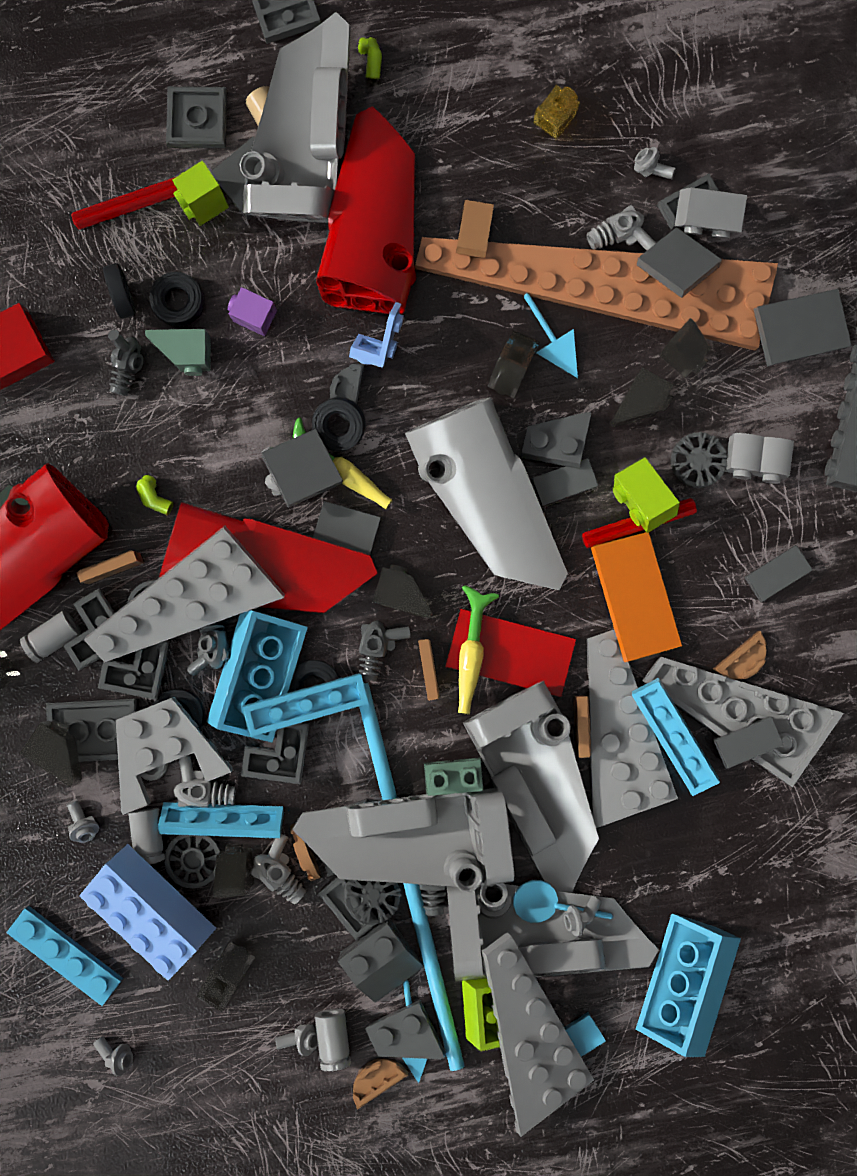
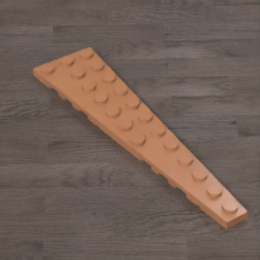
M422 237L415 264V269L522 295L528 293L534 298L754 351L759 348L760 335L753 309L769 304L778 263L722 259L718 269L681 298L636 265L638 257L643 253L488 242L485 258L457 254L458 240Z

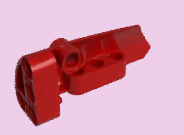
M373 106L355 116L329 211V234L316 277V283L323 301L331 306L389 314L395 302L402 304L399 313L402 314L405 312L410 286L416 280L414 267L415 153L395 128Z
M49 463L45 464L24 483L13 486L7 500L0 507V630L48 593L60 581L63 573L107 539L109 524L105 516L60 471ZM15 499H25L26 501H28L29 504L20 505L15 501Z
M182 502L159 578L224 526L231 531L285 594L284 598L260 606V608L325 613L375 576L377 570L370 555L252 519H243L242 521Z

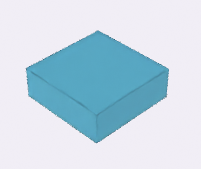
M589 1012L564 1027L581 1057L606 1041Z

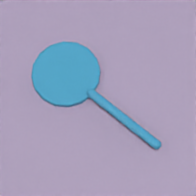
M530 880L523 883L517 888L513 896V906L516 914L522 920L530 923H540L548 920L555 913L556 909L567 911V908L570 906L558 903L555 889L549 883L542 880ZM577 907V908H578L579 910H581L582 912H583L584 909H585V908ZM597 911L595 917L612 919L613 915Z

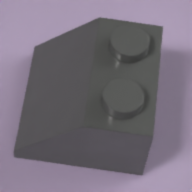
M390 918L383 923L377 924L357 941L342 950L338 958V963L354 985L375 1003L424 967V964Z

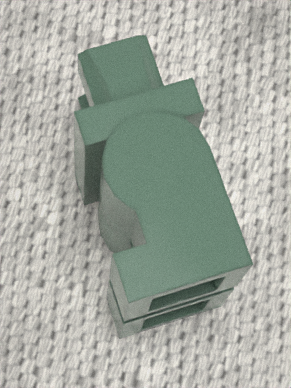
M481 758L454 760V762L448 760L424 763L426 793L428 796L483 791Z

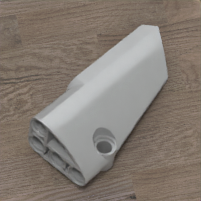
M337 12L310 32L281 47L279 50L251 152L244 154L240 161V171L245 176L243 190V214L328 223L329 211L338 179V160L342 158L344 153L351 26ZM261 162V171L255 175V166Z
M491 397L469 403L407 431L405 435L419 465L418 472L420 477L429 482L492 573L496 576L560 590L568 572L521 459L513 453ZM433 461H436L440 466V472L436 477H432L429 473V466Z
M541 681L464 721L463 724L492 777L493 787L502 792L507 813L543 880L549 883L555 891L572 893L599 837L569 737L570 723L561 714L545 682ZM552 719L557 720L560 725V731L556 736L550 735L547 730V725Z
M496 787L483 789V791L442 796L421 794L302 812L292 829L333 873L342 880L458 887L464 892L474 891L479 886L514 881L506 804L502 792ZM465 868H471V877L465 881L459 880L460 872Z
M498 883L479 886L471 892H464L458 887L447 886L455 981L486 979L487 975L482 950L506 933L514 939L535 977L647 968L651 965L659 951L614 898L593 896L602 902L598 911L611 913L613 918L605 919L594 916L593 920L585 926L581 936L577 937L572 931L569 932L566 929L564 914L567 911L556 909L555 913L548 920L540 923H530L522 920L516 914L513 906V896L520 886ZM490 889H497L502 894V898L498 902H490L485 897L486 892ZM556 891L558 903L581 908L586 907L592 896Z

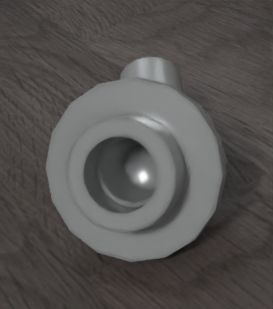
M656 147L644 148L635 157L634 170L638 173L640 172L644 177L654 174L672 180L676 168L658 163L660 155Z
M78 799L68 802L66 805L74 821L72 825L68 826L69 838L79 843L91 841L99 831L98 823L94 820L93 816L85 817Z
M591 896L583 912L574 905L569 906L567 913L564 914L566 929L569 932L572 931L577 937L581 936L585 926L593 920L602 902L598 898Z
M311 1024L299 1025L295 1028V1032L275 1037L277 1050L296 1045L298 1052L302 1056L311 1055L318 1046L316 1027Z
M104 1036L93 1043L105 1061V1067L111 1068L115 1076H122L129 1070L133 1062V1054L129 1045L120 1044L113 1051Z

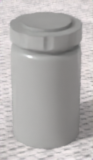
M63 610L29 632L28 635L20 638V644L27 656L35 663H39L44 657H48L63 647V645L81 635V631L72 616Z
M146 808L129 812L133 849L149 864L163 861L165 859V853L162 852L164 849L162 834H159L158 830L159 808Z
M328 1009L316 1013L315 1024L321 1069L324 1071H337L349 1067L351 1059L349 1056L350 1050L345 1010Z

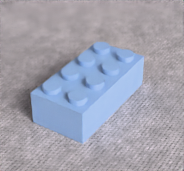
M129 844L103 866L80 894V897L91 909L98 913L114 931L120 934L136 952L143 956L167 980L185 964L216 929L209 920Z

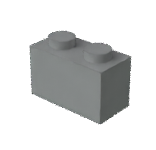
M692 187L681 189L675 226L684 227V233L702 235V230L712 231V237L730 238V233H740L742 231L747 195Z

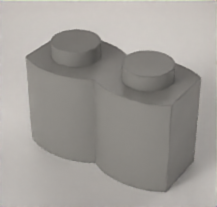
M734 433L729 437L725 472L733 473V478L747 480L751 479V475L762 477V482L778 484L781 480L790 476L794 441L754 434Z

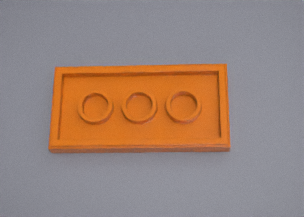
M649 532L591 547L623 661L629 662L681 647L682 644Z

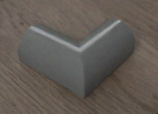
M101 588L73 604L89 629L63 645L78 671L101 659L84 641L85 637L116 613Z
M165 640L136 651L134 664L116 660L103 661L98 688L158 700L171 641Z
M302 722L278 729L275 749L246 745L241 776L301 785L310 723Z

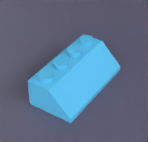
M254 610L241 613L228 651L230 658L225 661L207 723L219 730L250 737L242 706L288 693L308 627ZM276 730L252 736L251 738L273 742Z
M672 913L636 1030L684 1057H705L741 938L717 927Z

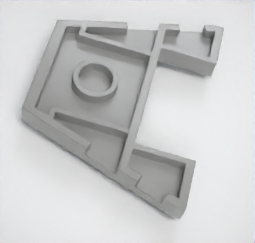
M175 697L116 720L120 801L123 815L151 803L140 774L194 753L206 782L234 771L231 764L223 759L218 753L216 746L211 741H208L199 730L197 723Z

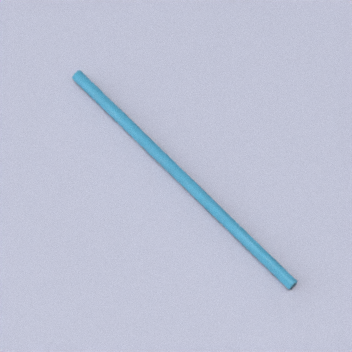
M365 683L364 687L369 704L359 706L382 800L397 798L369 683ZM403 883L451 1071L459 1070L465 1065L428 918L423 908L424 902L421 890L419 889V884Z

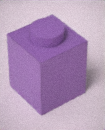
M242 287L238 295L234 294L228 304V314L234 323L263 336L266 335L277 312L274 302Z

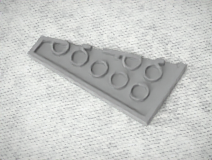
M224 526L88 634L84 641L104 662L277 601L284 598L285 594L231 531Z
M614 629L587 638L591 739L592 816L596 828L678 799L654 731L632 697V691L638 689L629 662L623 661Z
M659 657L642 680L647 684L659 678L676 706L720 737L766 717H772L784 745L752 758V760L791 787L797 782L844 714L664 657Z
M506 933L482 950L488 986L491 988L494 1005L492 1007L499 1029L497 1033L505 1076L508 1078L511 1095H509L510 1102L515 1113L516 1132L522 1137L593 1082L594 1079L514 939Z

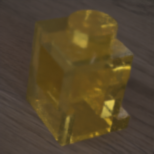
M556 85L544 102L535 110L533 123L557 139L578 111L580 102L577 101V94L569 87L561 89Z

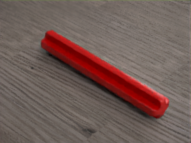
M174 178L75 211L71 214L73 223L77 229H82L175 197L173 193L177 191L172 181Z
M689 498L680 501L677 516L665 523L696 513L697 508L694 500ZM630 517L584 532L582 539L586 548H590L643 531L644 529L641 525L637 526Z

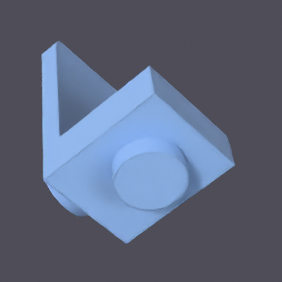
M395 302L389 313L383 341L358 334L351 346L350 358L356 359L362 364H372L383 368L388 358L393 359L398 343L393 340L395 332H400L404 315L399 314L401 303Z

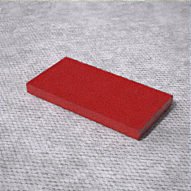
M460 609L445 667L459 670L460 650L462 644L468 639L471 611ZM483 615L479 642L484 647V654L479 676L525 688L544 681L551 695L561 697L576 639Z

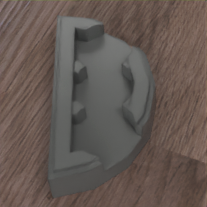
M351 364L334 376L330 386V399L335 397L347 398L358 405L364 364ZM338 413L343 419L349 421L345 415Z

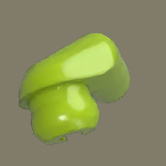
M362 37L359 39L358 51L360 54H367L365 77L380 79L381 50L375 38L369 37L367 39Z
M150 475L143 476L136 485V490L143 505L168 516L172 510L173 502L157 496L155 491L156 480Z

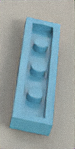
M355 674L243 705L242 709L249 736L252 737L369 703L361 674Z
M657 678L632 691V697L692 796L719 784V777L660 679Z
M163 802L158 830L159 834L280 838L284 810L283 806H225L224 804L221 806L216 804L215 807L209 804L208 808L197 806L179 807L178 803Z
M27 906L6 932L101 1006L105 1004L123 980L115 971L30 906Z

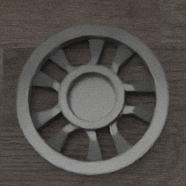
M705 432L692 433L683 437L674 446L671 453V468L674 475L683 484L693 488L708 487L717 482L725 472L727 452L715 436ZM698 438V448L692 446L690 439ZM705 439L709 441L706 449L702 448ZM684 444L691 452L688 453L680 446ZM713 445L719 451L716 455L710 453V448ZM677 454L684 455L686 462L676 463ZM712 459H721V463H712ZM687 465L689 470L681 474L679 469ZM713 466L719 470L715 477L709 472V467ZM691 471L697 473L696 482L687 480ZM703 471L705 472L707 482L703 481L701 473Z
M178 835L171 841L165 853L164 861L168 875L175 883L185 888H199L207 885L216 877L222 863L220 846L211 836ZM192 836H196V846H192ZM185 838L188 848H181L177 842ZM202 838L210 843L206 849L200 847ZM214 849L215 854L206 857L205 852ZM172 850H175L182 853V855L177 856L171 854ZM170 861H180L181 868L173 871ZM206 861H216L215 869L209 868L206 865ZM202 867H203V869L206 871V873L209 875V877H208L207 879L205 878V876H204V875L202 874V872L200 871V869H201ZM183 869L188 871L183 879L178 877ZM191 872L198 874L199 882H189Z
M348 880L344 890V902L350 915L357 921L368 925L380 924L391 918L397 911L401 890L398 883L386 882L384 885H381L376 881L374 883L366 881V885L363 886L357 880ZM392 885L393 891L385 893L384 888ZM351 886L361 889L360 893L350 891ZM386 896H394L393 905L387 904L385 901ZM359 897L361 904L353 909L350 898ZM381 904H382V905L386 908V910L388 911V913H387L386 915L384 914V912L382 911V909L379 907ZM364 906L368 907L364 915L361 917L359 913L362 910V908ZM372 908L377 910L379 919L370 920Z

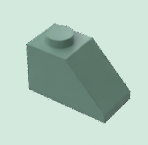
M205 329L145 330V336L185 375L199 376L202 375V371H211L210 335Z

